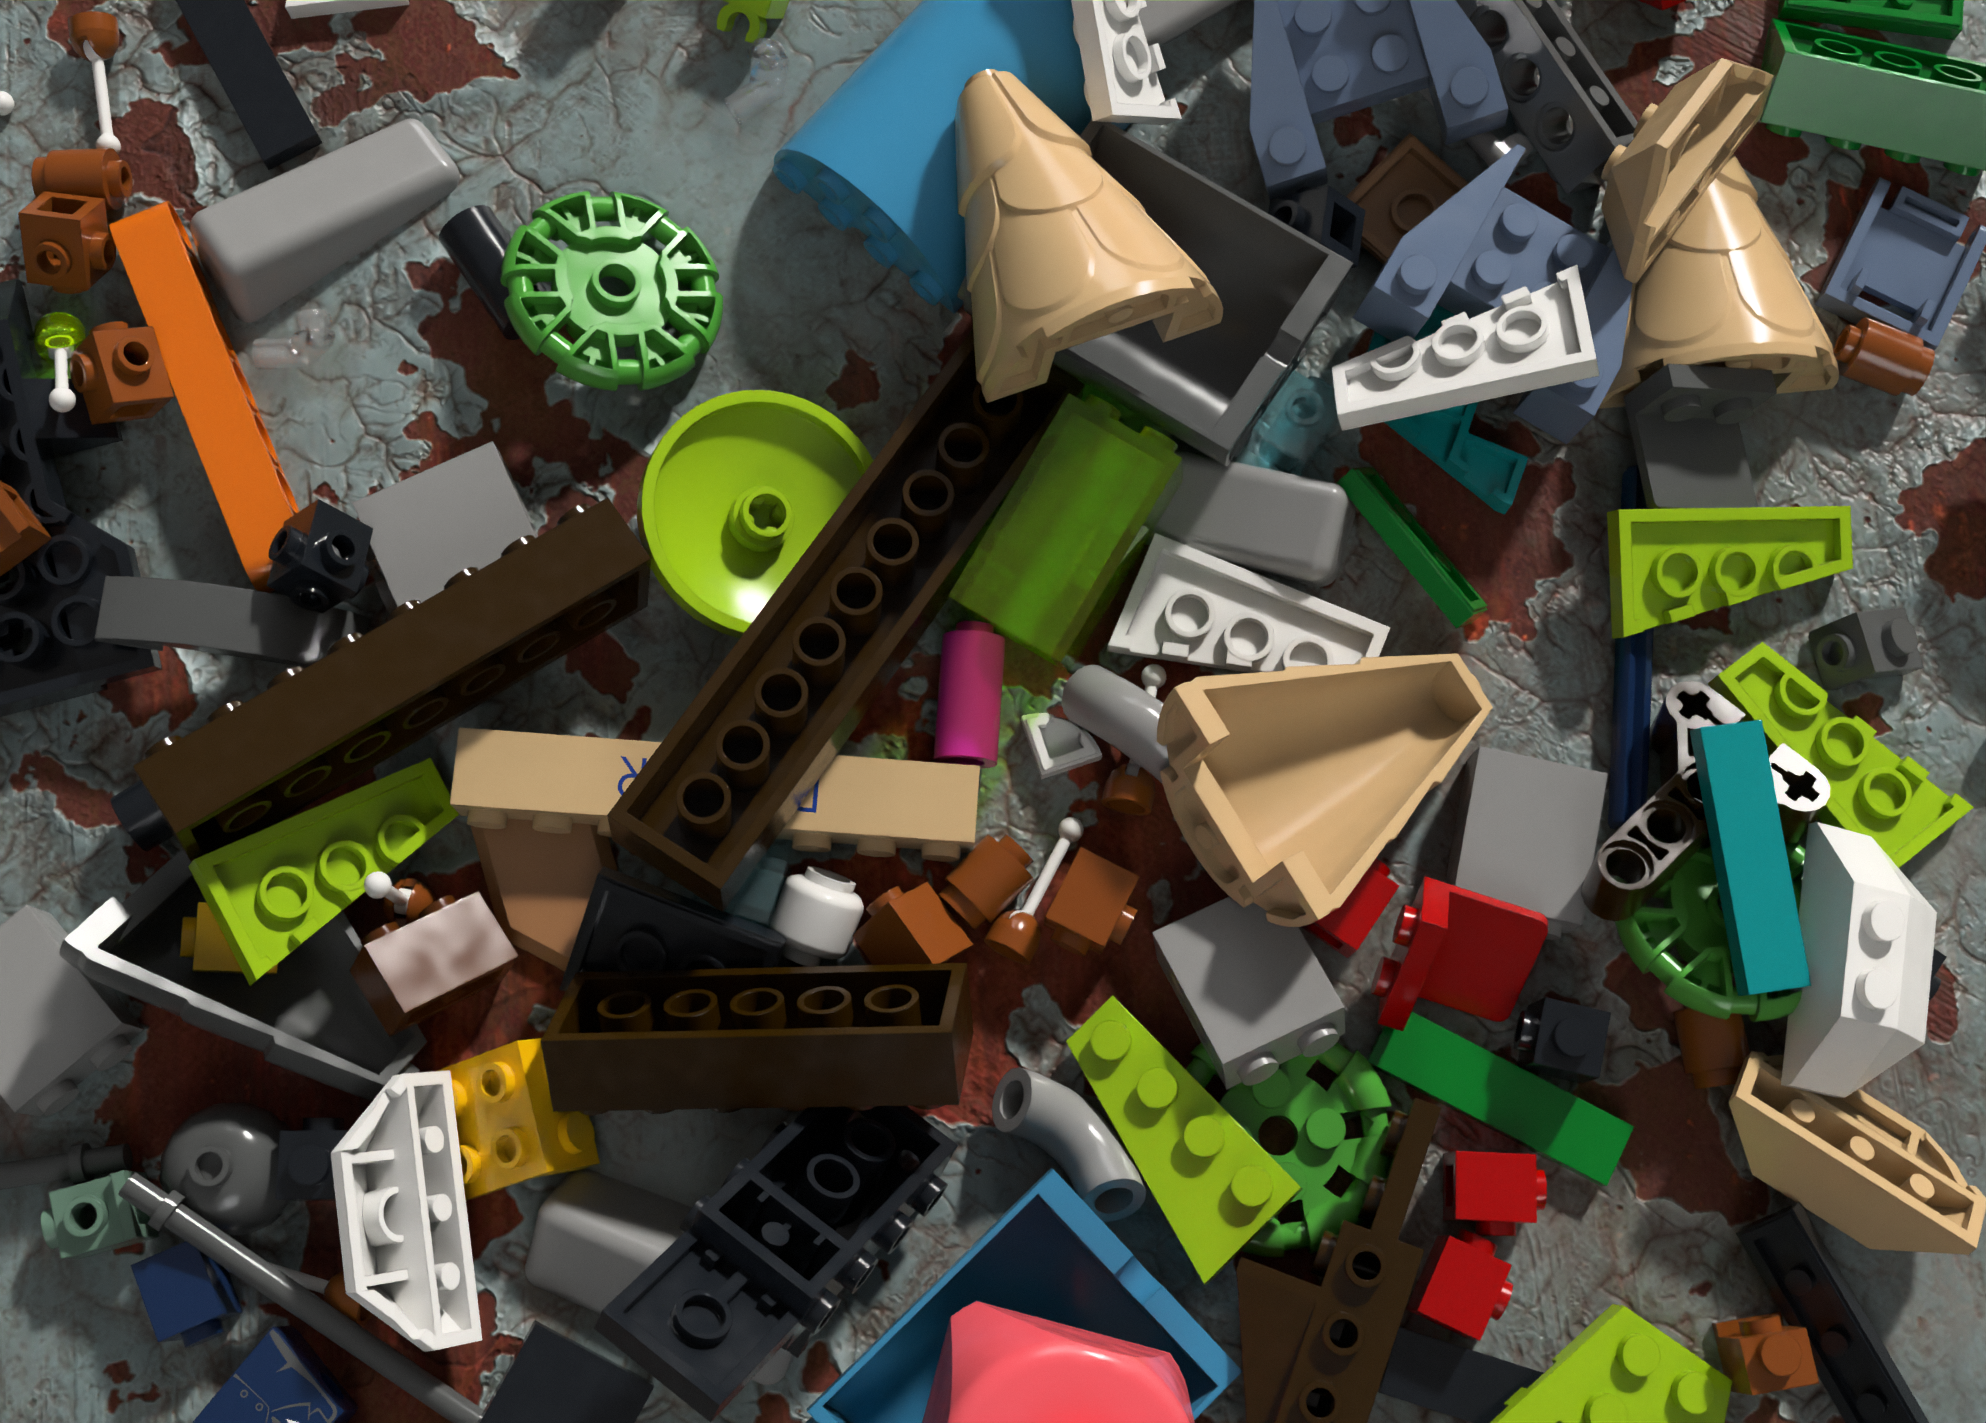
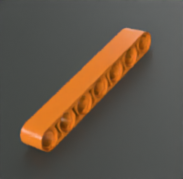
M165 201L109 225L110 231L146 323L154 328L169 381L244 569L256 591L273 593L276 590L267 586L273 560L269 558V548L275 535L283 527L284 521L298 513L299 508L188 234L172 204L169 201Z

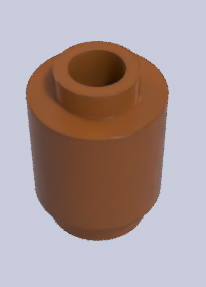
M112 148L51 150L45 157H36L32 165L31 178L36 198L44 191L104 198L106 210H119L123 205L124 198L130 197L132 193L133 180L131 169L125 160H120L117 152Z
M1867 317L1862 318L1855 326L1846 325L1833 348L1834 356L1838 361L1839 375L1893 396H1897L1901 392L1910 396L1915 395L1928 378L1935 357L1933 349L1923 346L1922 338Z
M987 834L944 878L948 884L939 892L938 896L965 924L975 931L985 920L991 924L1034 880L1026 870L1033 860L1008 835L1005 834L998 842Z
M1687 1006L1685 1010L1674 1011L1673 1015L1684 1073L1692 1074L1694 1089L1736 1084L1744 1059L1750 1053L1743 1015L1731 1013L1730 1017L1725 1020L1703 1014Z

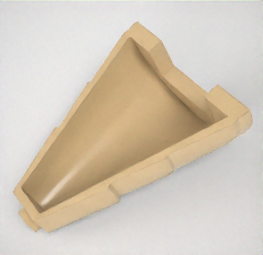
M986 69L974 74L967 80L964 90L959 95L955 113L958 214L965 218L967 290L971 292L976 379L982 386V393L987 403L1047 383L1055 352L1152 319L1163 343L1221 323L1223 317L1222 302L1206 275L1147 215L1141 203L1091 157L1090 147L1012 73Z
M1734 154L1638 282L1632 284L1621 368L1599 409L1624 407V396L1667 364L1772 370L1777 394L1833 389L1837 384L1839 370L1832 343L1796 279L1789 257L1756 204L1758 193Z
M1458 653L1362 657L1355 664L1285 667L1283 671L1198 676L1191 682H1184L1174 687L1162 706L1157 727V742L1162 746L1167 744L1170 766L1161 770L1160 775L1168 803L1185 840L1201 865L1220 888L1243 908L1254 902L1268 911L1266 912L1268 922L1286 927H1301L1312 924L1341 907L1384 846L1397 837L1425 794L1443 781L1493 707L1483 693L1480 683L1470 673Z

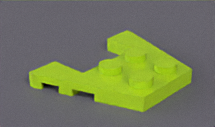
M1612 1304L1552 1359L1554 1364L1528 1388L1521 1387L1504 1403L1506 1408L1490 1422L1725 1423L1732 1380L1627 1307Z

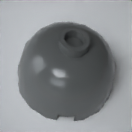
M247 1102L218 1103L195 1112L172 1132L161 1155L160 1184L162 1189L167 1194L173 1190L186 1197L182 1203L227 1235H248L265 1228L282 1215L279 1213L289 1202L287 1200H276L280 1131L293 1130L284 1121H280L274 1113Z

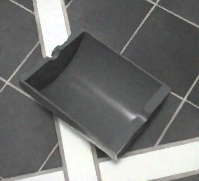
M1091 120L1081 134L1076 131L1074 132L1089 145L1092 153L1091 157L1141 203L1147 215L1202 270L1222 302L1223 317L1219 324L1164 343L1152 319L1055 352L1052 364L1227 467L1233 456L1237 458L1246 447L1288 384L1307 352L1304 346L1318 324L1327 317L1351 270L1353 262L1114 124ZM965 276L957 297L963 300L965 312L972 316L971 292L967 290Z

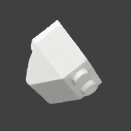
M1819 822L1808 823L1799 908V921L1811 986L1791 989L1790 994L1802 990V995L1797 1008L1788 1015L1781 1085L1835 1098H1846L1925 1044L1937 912L1871 836Z
M451 1071L394 1075L331 1152L346 1294L424 1352L482 1341Z

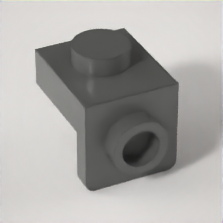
M1905 608L1855 612L1814 629L1808 635L1823 686L1828 691L1838 690L1864 679L1904 676L1924 668L1917 648V634L1909 623Z

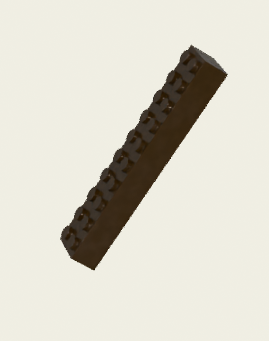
M972 329L607 814L612 840L723 912L1077 421L1085 384L1052 365L1047 383L987 403L982 393V386L976 379L974 333Z

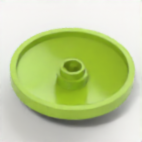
M742 390L711 398L691 409L671 426L657 444L644 469L638 491L637 523L641 544L651 558L650 568L667 594L689 615L716 631L741 638L874 460L860 439L847 425L824 408L806 399L771 390Z

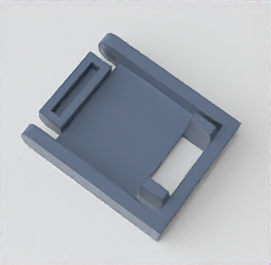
M1879 177L1870 189L1815 305L1854 324H1857L1864 317L1873 319L1922 338L1923 346L1935 350L1945 333L1986 245V227L1981 224L1978 225L1969 236L1964 247L1956 242L1961 237L1970 217L1904 186L1897 192L1888 210L1880 206L1891 182ZM1861 291H1864L1912 314L1910 321L1862 299L1858 295Z

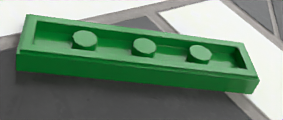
M1411 1012L1404 1031L1383 1025L1367 1057V1060L1374 1069L1601 1187L1608 1185L1634 1128L1629 1123L1414 1012Z

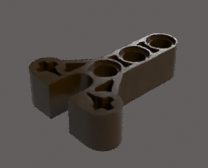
M1695 681L1679 682L1671 687L1650 727V743L1652 748L1660 755L1661 788L1602 845L1582 883L1581 896L1584 904L1594 915L1601 919L1615 922L1626 920L1634 915L1707 841H1710L1703 803L1694 799L1697 798L1702 801L1690 730L1742 722L1746 714L1714 689L1703 683ZM1782 743L1769 756L1784 841L1785 844L1797 843L1806 836L1808 823H1814L1830 798V785L1827 778L1818 768L1785 743ZM1653 836L1661 838L1666 843L1656 840ZM1610 875L1622 878L1627 884L1616 881Z

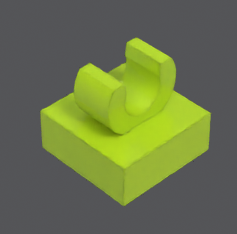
M723 0L729 4L725 5L717 16V29L724 32L732 31L736 17L743 13L747 16L750 24L745 41L759 43L767 31L766 19H783L790 0Z

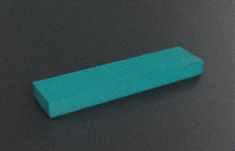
M1762 719L1690 730L1738 996L1811 986Z

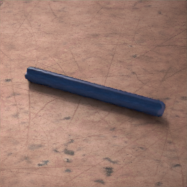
M1638 465L1629 466L1622 475L1621 509H1648ZM1654 627L1624 638H1615L1608 825L1614 830H1618L1647 802Z

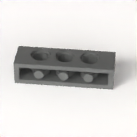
M1456 0L1490 47L1508 108L1513 114L1514 123L1519 131L1531 140L1545 161L1550 177L1562 186L1567 195L1601 185L1605 182V180L1601 179V175L1608 158L1618 145L1629 146L1634 139L1633 134L1638 122L1554 0ZM1537 68H1538V71H1539L1540 80L1538 79V76H1537ZM1569 116H1571L1573 121V130L1570 125Z

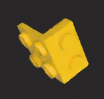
M542 1038L517 1040L437 1070L451 1071L466 1201L536 1177L577 1171L600 1163L594 1139V1128L589 1115H584L579 1111L553 1112L541 1046Z

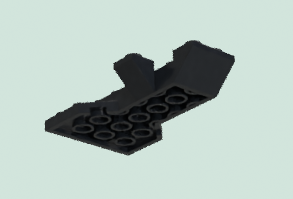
M18 278L0 283V481L17 491L52 539L12 568L19 572V578L14 583L11 591L6 592L0 589V717L107 690L108 683L162 670L157 650L95 641L105 577H141L133 547L66 508L53 450L64 456L123 441L119 422L92 425L83 393L75 389L71 379H68L69 389L76 397L74 408L62 413L55 411L50 406L49 395L55 389V379L36 377L28 341L35 340L23 284ZM9 571L0 577V583L9 580ZM22 629L33 634L32 642L27 645V650L24 653L13 649V643L23 639Z

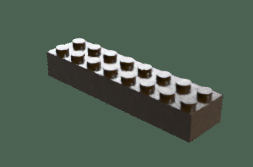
M608 497L591 507L589 504L578 505L566 512L553 529L537 538L533 535H527L515 540L503 550L501 558L480 570L476 567H470L460 571L447 581L443 591L422 603L420 600H411L400 605L388 615L385 624L365 635L353 633L338 640L329 648L327 656L305 669L301 666H296L281 672L268 683L266 691L247 702L232 701L219 707L208 716L206 725L183 738L175 735L157 742L145 752L144 760L133 765V768L156 809L190 862L198 857L279 823L648 606L651 558Z

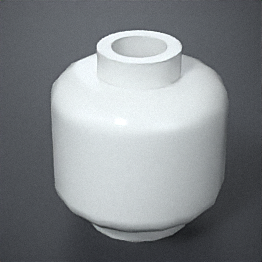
M807 866L805 874L789 876L784 882L770 920V929L779 932L787 938L782 955L791 961L808 967L819 966L822 958L832 960L846 956L854 938L852 935L857 930L864 910L862 899L853 892L856 883L840 874L814 866Z

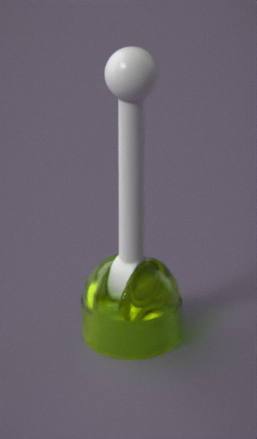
M53 312L43 316L36 323L34 328V346L41 359L55 368V389L49 395V404L55 411L64 413L72 410L76 404L75 394L69 389L68 366H70L72 352L85 340L86 330L82 322L75 316L64 312Z

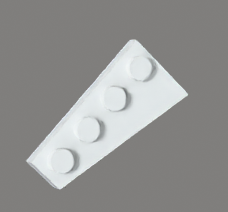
M1071 0L1074 14L1073 33L1080 48L1085 76L1084 95L1091 110L1092 121L1164 125L1182 119L1176 98L1165 101L1157 76V71L1166 68L1159 43L1148 46L1138 13L1140 9L1147 7L1146 1Z
M1578 265L1556 273V283L1530 293L1527 287L1524 286L1501 296V306L1469 319L1467 314L1462 312L1441 321L1442 327L1436 333L1418 341L1407 335L1333 366L1332 376L1336 410L1342 431L1599 376Z
M1155 533L1111 636L1107 652L1247 673L1283 671L1285 667L1355 664L1362 657H1379L1391 627Z

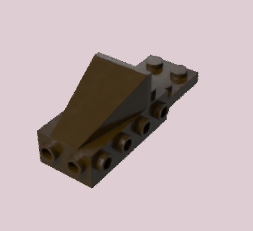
M1415 1098L1407 1113L1395 1110L1379 1153L1392 1159L1386 1178L1373 1175L1358 1218L1370 1222L1368 1229L1344 1220L1338 1235L1325 1230L1310 1273L1323 1277L1320 1286L1246 1258H1240L1236 1271L1247 1423L1368 1422L1424 1253L1423 1249L1399 1241L1398 1237L1442 1107ZM1345 1324L1352 1333V1340L1349 1345L1339 1342ZM1321 1395L1330 1398V1406L1327 1411L1317 1409Z

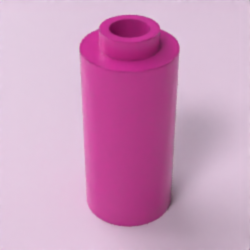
M978 621L958 622L955 631L946 632L942 635L933 757L936 763L980 766V769L991 768L997 765L1005 638L994 634V627L991 624Z

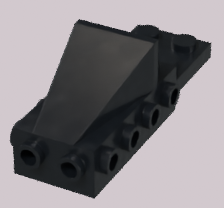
M876 1106L863 1111H854L846 1107H809L800 1111L789 1125L786 1122H782L775 1128L763 1144L760 1152L752 1160H749L747 1157L742 1159L727 1176L717 1193L711 1198L708 1195H704L695 1203L680 1225V1230L684 1234L602 1310L594 1329L711 1423L780 1348L787 1350L798 1358L806 1349L812 1336L816 1335L837 1309L841 1299L836 1295L843 1288L854 1294L876 1266L878 1259L874 1255L881 1248L887 1254H891L913 1225L914 1221L909 1217L915 1211L925 1217L932 1210L948 1186L940 1177L958 1144L907 1106Z

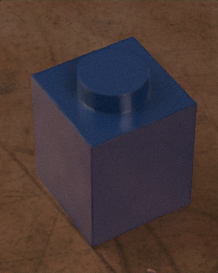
M186 1241L131 1265L158 1342L183 1340L185 1348L197 1346L224 1334L226 1331L223 1321L243 1313L229 1272Z

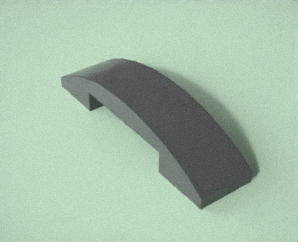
M106 576L95 641L163 651V647L168 646L301 666L305 669L326 657L329 648L343 637L353 633L367 634L369 617L335 607L320 613L295 605L288 596L238 587L163 578Z

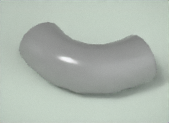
M1087 665L1078 669L1069 678L1063 690L1062 707L1068 720L1102 738L1162 783L1160 771L1170 766L1167 744L1162 746L1157 742L1159 715L1164 703L1135 684L1099 665Z
M1018 1067L1012 1068L1003 1076L996 1088L992 1103L993 1122L997 1129L1039 1146L1054 1158L1069 1176L1077 1195L1103 1222L1116 1221L1130 1216L1142 1206L1146 1200V1188L1142 1176L1119 1134L1096 1108L1072 1089L1037 1072Z

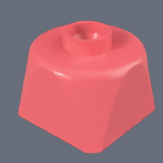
M975 1301L950 1317L922 1423H1195L1184 1376L1171 1353Z

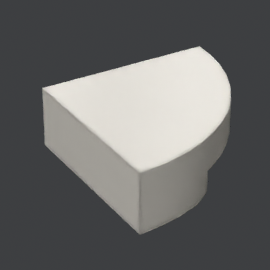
M1033 713L1021 716V722L1041 779L1101 760L1102 753L1092 736L1072 722L1048 713Z

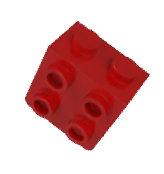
M1424 876L1412 907L1404 904L1399 913L1393 932L1392 942L1396 945L1390 958L1381 957L1373 978L1371 994L1380 996L1378 1024L1404 1031L1418 997L1491 1021H1505L1511 1015L1547 937V918L1539 912Z

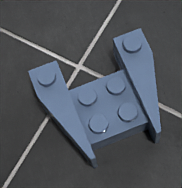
M1254 0L1249 129L1269 200L1295 194L1297 190L1304 187H1318L1328 183L1327 169L1315 131V124L1429 88L1445 145L1505 126L1509 108L1492 51L1456 0Z
M1517 144L1400 239L1379 271L1355 312L1353 319L1392 342L1407 335L1414 339L1429 319L1437 304L1455 315L1465 312L1470 319L1501 306V296L1524 286L1527 287L1530 293L1556 283V273L1578 265L1599 376L1526 391L1513 412L1556 439L1568 444L1595 416L1621 368L1633 283L1624 279L1612 239L1604 246L1504 187L1526 149Z

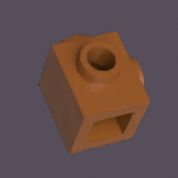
M44 191L18 212L27 283L52 286L54 291L63 294L82 293L88 291L113 267L116 258V245L112 234L108 233L104 198Z
M122 321L100 324L89 331V335L71 354V380L75 389L83 393L92 425L152 418L174 397L153 326L128 328V324Z
M1080 847L1045 916L1044 926L1054 931L1050 938L1051 941L1083 957L1086 956L1089 949L1102 955L1109 940L1121 945L1138 911L1127 905L1140 876Z
M928 882L904 894L896 886L879 896L866 909L871 918L852 935L872 965L953 963L973 945Z

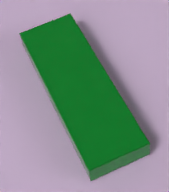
M1779 0L1777 18L1955 40L1962 31L1964 0Z
M1374 467L1352 468L1336 482L1346 491L1349 499L1456 629L1473 623L1488 610L1486 608L1488 605Z

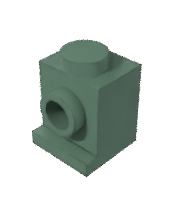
M122 1170L111 1173L107 1177L49 1192L51 1208L43 1210L41 1214V1230L50 1249L59 1248L61 1259H82L158 1238V1231L148 1225L151 1217L118 1195L123 1185L137 1171ZM137 1172L148 1180L146 1172ZM88 1204L93 1205L97 1212L96 1221L90 1228H88L85 1206Z

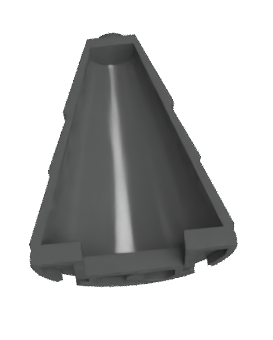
M183 849L124 902L120 903L113 896L109 898L63 940L60 947V956L71 966L84 971L90 978L180 1016L182 1021L261 1051L263 1052L264 1060L370 1102L374 1100L392 1076L420 1071L411 1063L413 1058L427 1043L418 1025L415 1024L389 1037L349 971L363 946L343 910L281 960L277 965L276 975L264 974L251 986L245 975L241 973L193 972L194 957H180L183 917H197L198 902H206L188 867L191 862Z

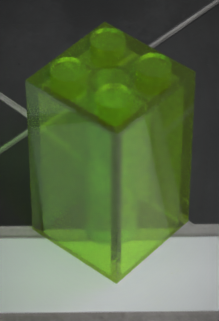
M1071 394L1067 395L949 594L950 599L962 612L980 622L990 624L998 633L1068 674L1183 482L1182 458L1174 453L1178 447L1174 441L1147 426H1144L1139 434L1118 421L1122 415L1118 409L1091 394L1087 396L1084 402Z

